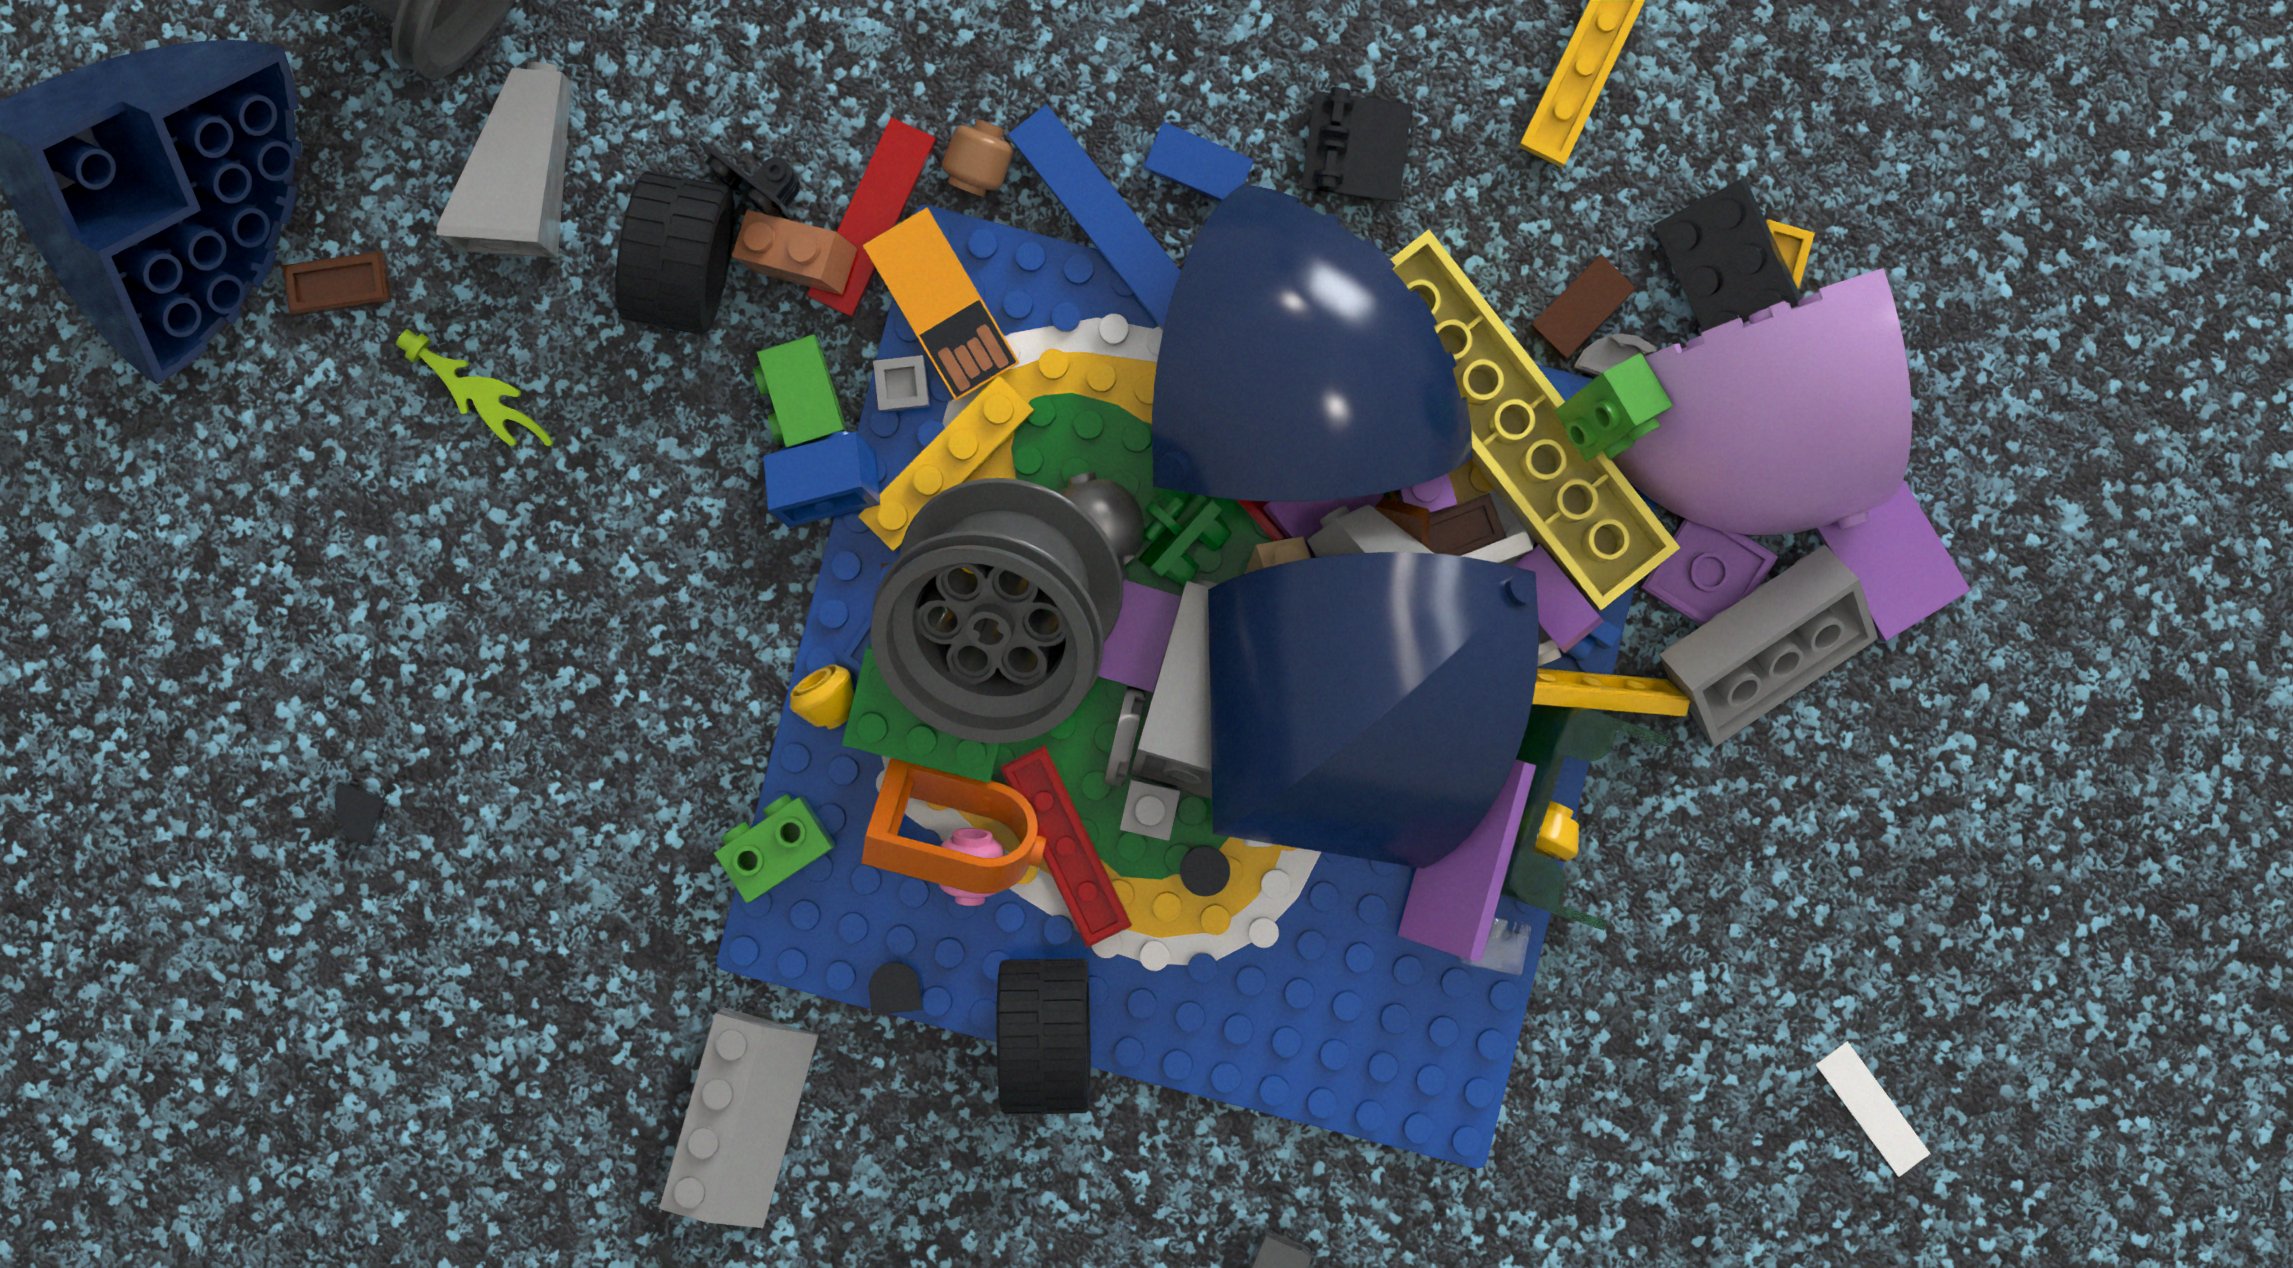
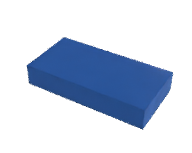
M1163 121L1145 162L1144 170L1222 202L1233 190L1245 184L1254 159Z

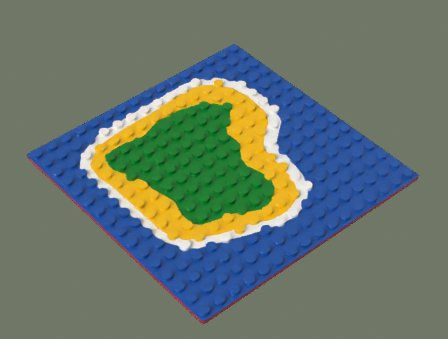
M930 205L919 206L915 214L928 207L1020 362L1000 374V376L1035 411L965 482L984 478H1009L1038 484L1058 493L1060 490L1068 487L1067 479L1080 474L1095 472L1097 479L1112 480L1125 487L1134 496L1143 514L1144 530L1154 520L1145 510L1151 501L1164 509L1176 496L1187 505L1196 494L1153 487L1152 409L1156 367L1163 330L1099 250ZM894 297L891 301L876 360L923 355L930 407L879 412L873 369L857 433L875 450L879 494L994 380H990L955 401ZM1536 364L1565 402L1594 380ZM1472 460L1449 472L1457 505L1490 493L1507 538L1526 530ZM1631 484V486L1643 499L1646 505L1654 513L1656 502L1649 499L1646 495H1644L1641 491H1639L1636 487H1634ZM1395 491L1382 493L1386 498L1397 500ZM1205 496L1207 499L1213 500L1222 509L1218 515L1224 520L1232 533L1214 551L1209 549L1198 538L1186 549L1185 552L1200 566L1189 582L1197 583V581L1206 580L1220 584L1245 573L1256 545L1273 541L1235 499ZM864 509L834 516L752 828L767 818L762 810L779 798L788 794L792 801H794L798 797L805 796L837 846L748 904L738 889L735 888L717 956V966L726 972L871 1009L869 983L873 973L887 962L901 961L910 965L919 976L923 1009L889 1013L890 1015L997 1043V983L999 964L1003 960L1084 958L1088 963L1091 1068L1477 1169L1482 1168L1488 1159L1564 862L1537 854L1515 841L1482 961L1476 962L1397 936L1416 867L1276 844L1268 847L1246 846L1243 844V839L1213 834L1212 799L1180 790L1169 841L1120 830L1131 779L1165 787L1169 786L1130 775L1154 692L1144 690L1146 696L1125 783L1121 787L1104 783L1126 689L1129 685L1097 676L1092 689L1084 700L1059 726L1035 738L1019 742L1001 743L991 781L1008 786L1000 767L1044 745L1046 746L1132 923L1131 927L1087 948L1043 856L1040 867L1029 865L1026 874L1018 883L1009 889L985 897V902L977 906H966L956 903L955 896L942 891L937 883L861 864L865 835L890 757L843 746L842 742L848 720L834 729H827L826 726L815 727L791 710L790 694L801 680L814 671L828 665H837L848 669L855 694L859 674L838 661L837 658L873 607L881 580L891 565L899 558L901 547L896 552H893L858 517ZM1527 531V534L1534 549L1538 546V544ZM1144 535L1138 553L1125 565L1126 580L1182 597L1185 585L1182 586L1166 575L1159 576L1138 559L1152 544ZM881 563H891L881 570ZM962 568L964 571L972 573L970 570ZM1635 584L1604 609L1597 611L1598 615L1624 631ZM1042 609V610L1046 611L1047 613H1052V614H1054V613L1051 612L1050 610ZM1623 632L1612 648L1603 649L1595 643L1584 661H1578L1568 653H1563L1559 648L1562 655L1561 658L1537 668L1612 675ZM1532 704L1523 740L1515 759L1536 765L1522 817L1533 805L1543 807L1545 801L1550 800L1573 810L1574 813L1571 819L1575 821L1603 710ZM911 797L909 798L898 836L940 847L946 839L952 837L953 831L957 829L980 828L990 831L992 838L1002 844L1004 856L1020 846L1018 838L1013 831L999 821ZM1198 846H1211L1218 849L1225 855L1230 866V877L1227 885L1219 893L1212 896L1203 897L1191 893L1181 880V861L1191 849Z

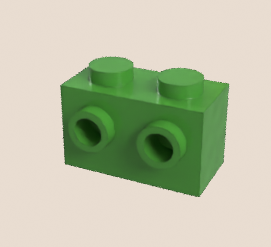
M1639 353L1601 373L1554 411L1567 430L1570 442L1579 450L1585 462H1588L1605 453L1608 460H1611L1635 445L1634 442L1661 426L1656 418L1670 409L1673 404L1642 353Z
M786 794L762 810L767 818L750 829L745 821L720 837L725 846L714 852V854L747 904L756 900L837 846L805 796L798 797L792 801L790 796Z

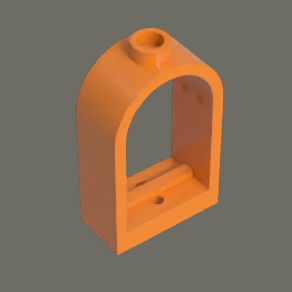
M890 758L865 835L861 864L972 893L991 894L1009 889L1018 883L1026 874L1029 865L1040 867L1047 838L1037 836L1038 824L1036 814L1027 799L1013 788L993 781L987 783ZM911 797L999 821L1013 831L1018 838L1020 846L1010 854L1002 857L982 858L898 836L909 798Z

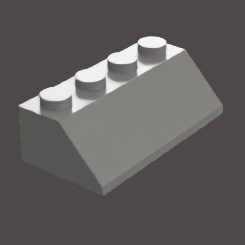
M1824 544L1811 554L1800 558L1793 566L1769 582L1759 585L1751 594L1727 610L1717 613L1710 621L1686 637L1675 641L1668 649L1660 653L1659 656L1670 682L1691 700L1688 710L1708 741L1715 748L1877 640L1878 636L1860 579Z
M724 1007L715 1013L659 1209L706 1223L764 1227L819 1034Z

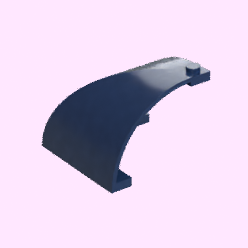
M1415 552L1355 553L1316 557L1278 564L1242 574L1208 589L1213 834L1423 869L1446 857L1471 835L1490 810L1510 774L1530 715L1537 677L1539 652V619L1535 571L1476 558Z

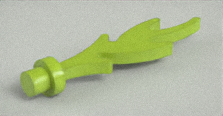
M406 329L399 336L396 345L406 352L405 358L412 363H416L422 358L446 384L461 414L469 413L468 400L472 399L481 418L508 445L515 446L517 440L505 427L507 419L518 422L530 429L546 446L553 445V440L539 424L524 413L501 403L500 399L503 395L520 397V390L503 381L489 377L468 376L459 378L456 375V371L459 368L468 367L469 362L467 360H454L432 352L428 349L431 339L424 334L417 336L409 329Z

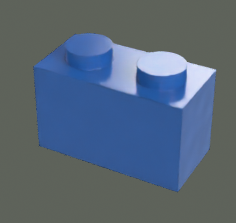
M835 432L830 434L825 440L790 448L784 446L779 452L763 456L768 510L788 528L881 505L875 450L857 432Z

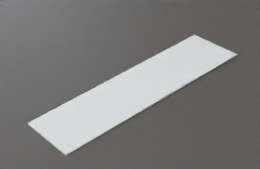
M1848 1041L1816 1064L1898 1177L1931 1154Z

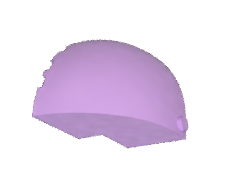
M1884 268L1820 288L1818 293L1797 302L1798 306L1791 308L1790 303L1783 301L1748 317L1749 321L1745 323L1742 322L1741 318H1737L1701 333V336L1686 342L1687 347L1681 349L1680 343L1673 344L1644 357L1673 406L1656 418L1661 425L1658 429L1634 442L1635 445L1611 459L1634 487L1652 501L1692 522L1721 531L1745 535H1781L1807 531L1838 522L1840 529L1844 530L1870 521L1867 512L1891 500L1900 488L1909 461L1912 435V400L1906 351L1898 314Z

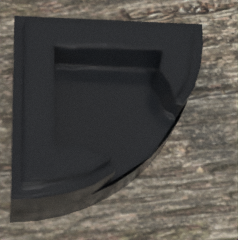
M338 782L335 792V809L341 826L355 841L364 846H371L389 799L348 783Z

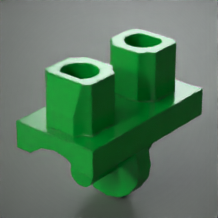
M1196 494L1187 505L1175 496L1164 509L1151 501L1145 510L1154 520L1144 530V535L1152 544L1138 559L1159 576L1166 575L1184 586L1197 573L1200 567L1185 552L1186 549L1198 538L1209 549L1214 551L1228 539L1232 532L1218 515L1222 509L1213 500L1207 499L1203 495Z

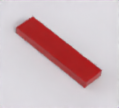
M890 118L837 230L838 234L857 248L843 295L810 287L807 293L808 298L854 318L876 271V267L863 245L898 225L937 142L935 137L895 118Z
M1044 745L1001 766L1000 769L1008 786L1023 795L1031 804L1036 814L1038 824L1037 836L1047 838L1043 858L1086 947L1088 948L1131 927L1132 923L1046 746Z

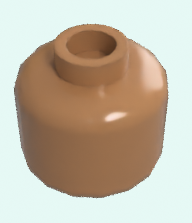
M976 119L974 127L967 125L956 127L942 161L943 170L950 175L948 183L982 197L985 196L987 190H998L1002 186L1014 154L1012 145L1001 139L1005 129L980 119Z

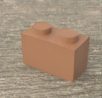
M747 209L732 257L755 273L843 295L857 248L835 231Z

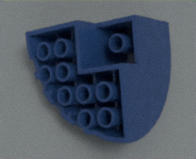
M210 40L162 46L117 56L66 72L0 101V184L38 251L85 317L131 366L155 384L161 383L182 370L209 349L206 343L227 322L231 325L234 324L241 315L238 308L249 295L253 286L260 288L278 254L272 250L279 237L282 224H289L297 192V187L292 185L295 157H301V141L296 140L294 110L299 109L292 72L285 50L282 47L244 40Z
M1247 184L1240 185L1216 207L1196 237L1177 280L1169 305L1161 338L1154 383L1152 409L1153 487L1249 501L1304 502L1336 500L1408 488L1446 475L1473 458L1472 431L1467 398H1461L1453 368L1457 366L1452 352H1445L1442 342L1433 327L1437 324V321L1417 290L1410 292L1401 278L1392 270L1396 265L1383 251L1367 238L1361 241L1354 234L1340 226L1342 220L1333 214L1327 213L1322 215L1300 204V198L1273 189Z

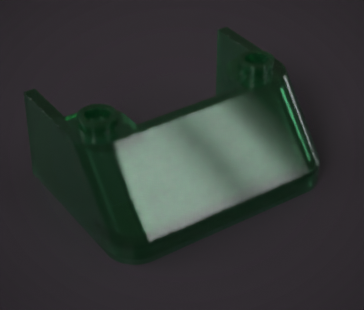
M1532 704L1527 727L1515 760L1536 765L1500 895L1604 931L1606 920L1559 904L1565 885L1564 873L1553 859L1534 853L1533 850L1565 756L1581 761L1599 760L1610 751L1616 734L1651 746H1666L1669 736L1582 707Z

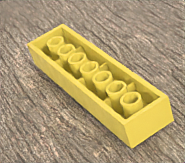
M1428 229L1390 260L1396 265L1392 270L1401 278L1410 292L1417 290L1428 305L1437 321V324L1433 327L1442 342L1445 352H1452L1457 366L1453 368L1461 398H1467L1471 422L1473 455L1471 460L1535 542L1544 548L1596 612L1601 611L1679 550L1680 546L1613 461L1608 460L1605 453L1585 462L1579 450L1570 442L1567 430L1554 411L1565 402L1564 399Z

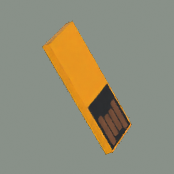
M928 207L863 245L955 401L1020 363Z

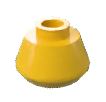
M828 665L814 671L801 680L791 691V710L815 727L826 726L827 729H834L842 725L849 718L854 698L850 672L848 669L837 665Z
M1546 800L1543 807L1533 805L1521 818L1515 841L1521 846L1547 858L1568 862L1578 854L1579 824L1571 819L1574 813L1573 810L1559 803Z

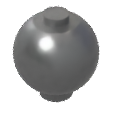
M1095 472L1080 474L1067 479L1068 487L1060 490L1058 493L1081 507L1104 531L1117 555L1123 581L1126 580L1125 565L1138 553L1144 536V519L1138 502L1125 487L1109 479H1097Z

